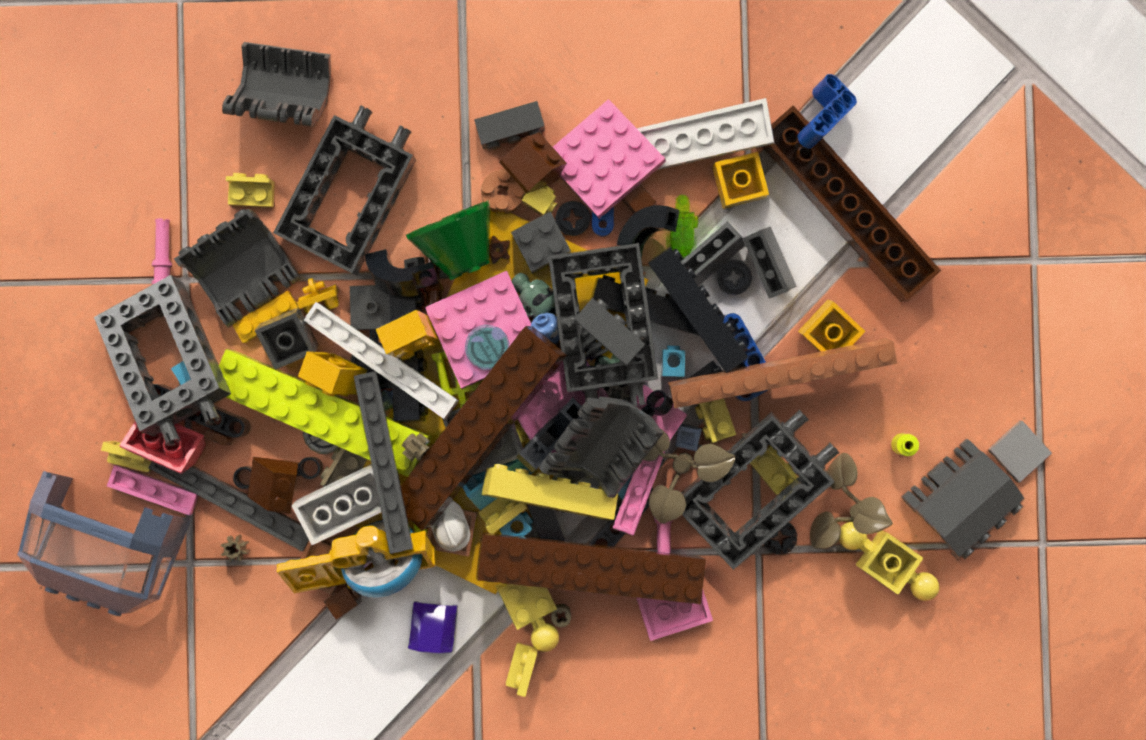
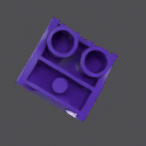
M414 601L408 649L430 653L452 652L458 605H438Z

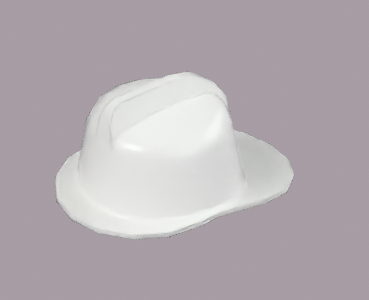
M452 500L431 528L439 546L447 551L454 552L463 549L468 544L471 534L463 510L459 504Z

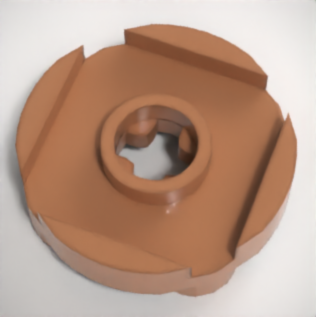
M505 169L494 171L484 179L481 186V197L483 202L489 200L492 212L512 213L522 204L525 191ZM499 188H506L508 195H498Z

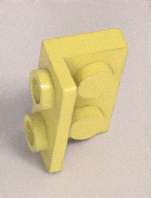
M233 173V176H226V181L229 182L228 205L274 207L275 182L268 178V175L255 174V177H246V174Z
M724 399L697 404L698 406L695 407L698 419H703L705 427L702 428L706 440L710 439L711 443H716L719 440L736 435Z
M103 442L101 451L109 452L108 463L143 472L151 471L148 467L152 461L120 448L121 442Z
M767 445L766 452L762 456L758 455L750 464L777 495L798 477L797 473L792 470L791 465L782 459L783 456L780 457L775 449Z
M497 498L480 510L479 515L486 523L488 532L495 533L527 509V505Z
M522 643L516 644L506 686L518 689L517 695L525 697L538 650L533 646Z

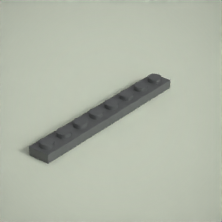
M376 371L356 375L354 380L390 554L411 550L414 547L378 374Z
M151 462L148 468L298 550H305L309 539L301 523L280 512L267 511L248 498L247 494L195 466L180 474L155 462Z

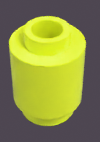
M900 433L892 439L891 447L896 454L912 456L918 451L919 442L911 434Z

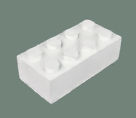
M372 464L301 497L293 503L292 508L312 545L381 513Z

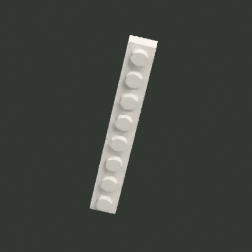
M315 302L305 317L304 321L443 419L448 418L459 400L400 359L387 355L383 347L321 304Z

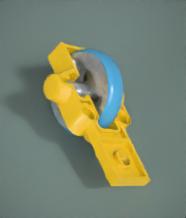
M381 520L366 525L352 536L333 540L329 554L310 556L300 560H289L285 563L277 564V573L293 593L347 583L349 589L354 590L360 595L370 598H381L395 594L405 588L414 579L419 570L435 567V546L430 542L426 531L415 532L410 528L414 549L390 554L384 522Z

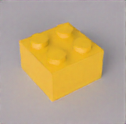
M758 152L714 163L712 170L723 209L762 200L769 195Z
M827 300L798 332L821 352L851 346L866 331L834 301Z
M418 310L376 329L385 353L395 358H402V360L413 357L415 355L414 352L420 349L424 351L432 348L434 343L439 341L430 317Z
M307 351L298 377L306 380L305 383L309 386L323 389L322 393L334 397L335 394L348 397L349 394H357L354 376L365 374L367 370L335 353Z

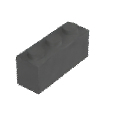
M537 101L474 119L482 148H487L488 150L497 149L502 143L514 144L520 142L521 138L538 132L542 135V132L545 131V125Z
M727 221L685 257L681 263L685 269L690 266L697 276L694 281L699 286L745 246L744 240Z
M771 226L743 238L769 299L797 287Z
M592 298L574 320L627 366L644 347L645 343L642 342L644 337L635 329L632 332L625 327L627 322L618 314L615 316L607 311L610 307L601 299L596 301Z

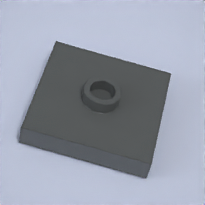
M376 285L350 286L351 326L357 330L378 329L390 323L389 294L381 291Z

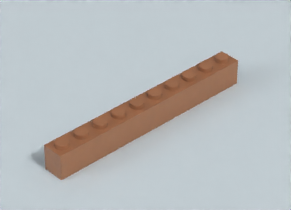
M885 338L736 368L727 373L722 371L668 382L673 406L674 408L893 365L897 364L894 342Z

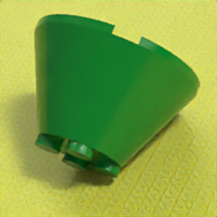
M489 200L406 234V237L449 276L450 280L462 276L463 273H472L479 270L482 266L490 263Z

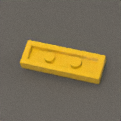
M286 291L238 320L232 326L242 343H246L257 337L255 329L260 323L298 307V304L291 292Z

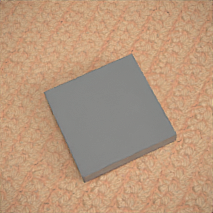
M1018 421L988 449L1017 482H1021L1052 454L1023 421Z

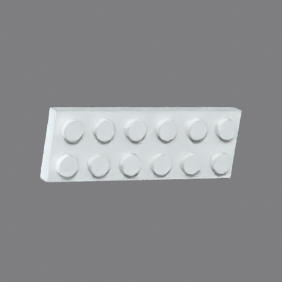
M766 98L637 128L666 160L657 170L775 144Z

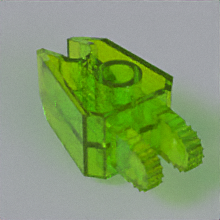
M681 194L675 198V209L680 210L676 232H670V245L672 250L677 248L682 256H688L694 245V228H698V215L690 212L689 198Z

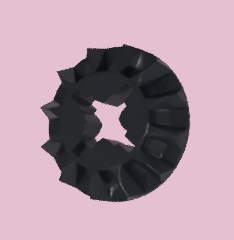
M569 201L559 207L555 220L560 231L565 235L577 236L584 233L588 228L590 213L582 203ZM571 210H573L575 217H582V219L576 220L575 228H573L570 221H563V219L570 217Z
M731 260L722 265L718 270L717 282L720 289L727 294L739 295L750 287L752 273L744 262ZM732 268L736 275L743 276L737 280L736 287L732 280L725 279L732 275Z
M789 522L780 529L783 535L789 536L782 540V546L778 540L771 539L778 536V532L764 543L766 549L771 553L784 555L792 552V549L797 544L798 534L794 526Z

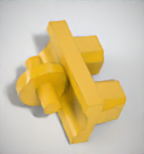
M314 278L308 279L309 286L302 288L304 294L307 295L299 297V302H297L299 309L303 308L306 314L309 313L315 302L323 300L328 310L339 306L338 288L335 284L321 289L325 287L324 281L316 283Z

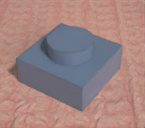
M681 424L675 446L697 451L702 428Z

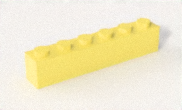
M494 464V467L486 468L482 495L603 520H614L618 494L614 498L608 497L601 486L595 489L590 488V483L578 482L577 485L571 484L570 479L560 477L557 480H552L550 475L537 473L536 476L529 475V471L524 469H516L515 472L507 470L508 466Z

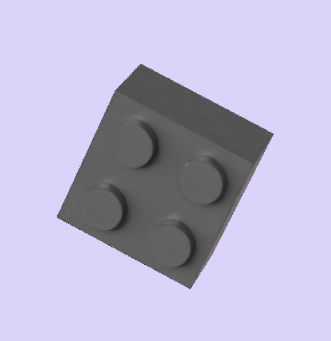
M551 212L511 232L532 274L549 266L548 256L571 253Z
M299 307L262 322L255 329L275 370L304 358L307 351L316 352L319 346L308 323L304 321L305 317Z

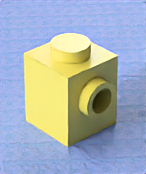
M547 185L528 194L526 193L522 199L524 205L541 216L548 212L552 214L557 206V203H555V191Z

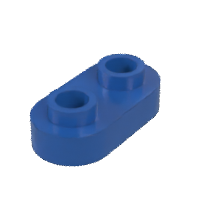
M614 207L600 219L592 212L593 232L601 237L609 235L614 227ZM605 221L607 223L606 228H600L599 222Z

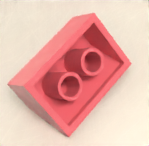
M135 421L119 446L182 474L197 462L206 447L204 435L182 425L175 424L174 427L180 437V442L176 443L174 440L175 445L166 446L162 433L155 436L139 431Z

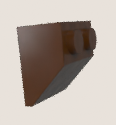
M539 132L523 138L499 162L527 194L557 181L567 164Z
M253 457L248 498L267 511L291 514L298 462Z

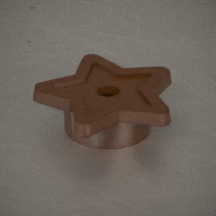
M492 236L491 244L489 245V255H491L492 264H495L500 258L510 259L507 252L510 244L509 240L500 241L495 236Z

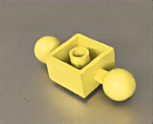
M847 522L841 526L840 544L846 549H860L864 552L856 563L857 567L896 594H899L905 584L909 583L912 594L919 600L929 601L937 596L939 582L936 577L927 572H915L923 560L922 556L883 530L878 532L874 539L870 541L867 538V534L859 533L854 528L853 522Z
M505 583L496 585L516 629L518 630L531 623L533 626L531 633L533 646L542 652L553 650L559 642V633L553 625L545 623L543 616L557 610L548 589Z

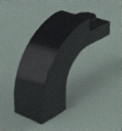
M653 205L637 211L623 226L617 240V245L639 243L642 258L644 245L652 234L658 231L676 232L680 210L669 206Z
M386 249L365 254L366 264L375 285L389 295L398 297L419 295V288L439 284L433 262L410 268H397L392 265Z
M572 397L529 440L516 458L533 473L548 453L553 451L555 443L558 442V439L568 425H570V422L573 419H582L578 416V411L582 406Z

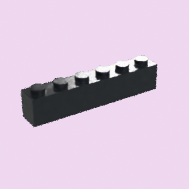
M668 247L651 259L648 264L727 373L749 358L745 353L748 351V348L741 339L737 341L732 334L736 331L729 321L726 323L722 321L720 316L723 313L717 304L711 305L707 300V297L710 295L703 285L698 287L694 279L697 276L690 266L685 269L681 263L684 258L678 249L672 250L671 247Z
M603 275L602 278H596L590 300L592 298L596 301L601 299L610 307L609 310L625 314L621 284L615 282L616 278ZM645 287L650 322L700 336L670 294H665V297L657 295V290ZM723 314L720 316V318L722 319V321L724 320V317H725V315H723Z
M418 289L419 295L410 297L389 295L390 322L415 310L422 312L425 300L421 290ZM422 349L414 352L415 355L409 359H400L424 376L427 363L426 359L423 358ZM392 383L393 421H426L428 407Z

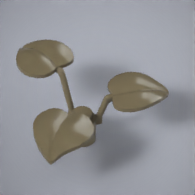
M662 430L663 435L644 460L654 461L659 455L663 458L674 459L673 468L677 473L669 489L664 485H658L652 490L649 497L652 515L658 522L663 524L679 518L686 508L684 495L680 491L673 490L680 475L688 472L693 467L698 468L697 473L701 480L706 482L718 481L730 471L736 456L713 444L701 446L696 451L694 460L688 453H680L679 455L676 453H663L670 447V439Z
M841 453L827 470L834 479V483L830 487L835 490L842 488L856 504L850 508L851 517H837L834 519L831 512H823L815 518L810 530V540L814 549H827L839 541L841 527L838 522L840 521L853 522L854 528L862 534L877 533L893 524L883 503L879 499L868 497L861 501L847 489V486H852L856 483L858 472L852 457L847 453Z

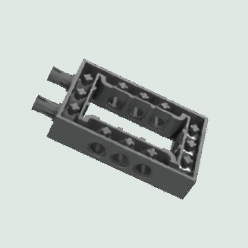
M360 105L353 122H347L335 115L333 116L273 232L356 276L365 261V254H368L416 162L415 157L403 149L412 132L399 125L392 141L386 142L365 131L364 128L373 112L368 108L365 109L362 105ZM348 150L383 167V169L378 173V180L372 192L368 193V200L361 213L358 212V219L351 233L348 232L346 236L348 246H345L309 226Z
M639 243L548 256L561 350L567 355L563 360L567 392L582 391L586 401L588 398L598 399L597 390L599 388L627 384L630 389L631 404L637 406L636 396H638L639 405L646 404L642 384L646 381L658 380ZM619 272L627 329L631 332L634 329L644 337L642 342L645 345L627 366L621 361L612 364L587 366L582 327L574 320L580 313L575 278Z
M169 275L94 317L140 432L151 436L162 433L166 446L175 445L174 440L176 443L180 442V437L174 425L201 411L205 423L208 425L215 423L214 419L216 421L220 420L214 403L227 397L231 392L183 282ZM165 316L191 380L160 396L152 381L154 379L149 375L146 368V360L142 357L137 346L138 340L129 333L139 327H145L146 323L157 317Z
M800 409L785 423L781 422L772 412L768 414L727 451L735 455L736 459L730 471L723 478L714 482H706L698 477L681 492L686 500V508L682 515L733 570L834 483V479L825 469V465L840 452L830 442L815 456L794 436V432L809 421ZM770 444L780 457L783 456L791 465L792 470L799 477L734 532L707 502L711 501L714 498V494L724 485L728 486L731 483V479L742 469L745 471L747 465L758 455L762 456L767 450V445Z

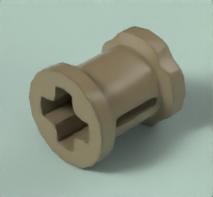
M557 604V610L553 611L551 615L552 622L557 627H565L571 621L570 608L566 604ZM564 611L566 618L558 619L557 612L561 614Z

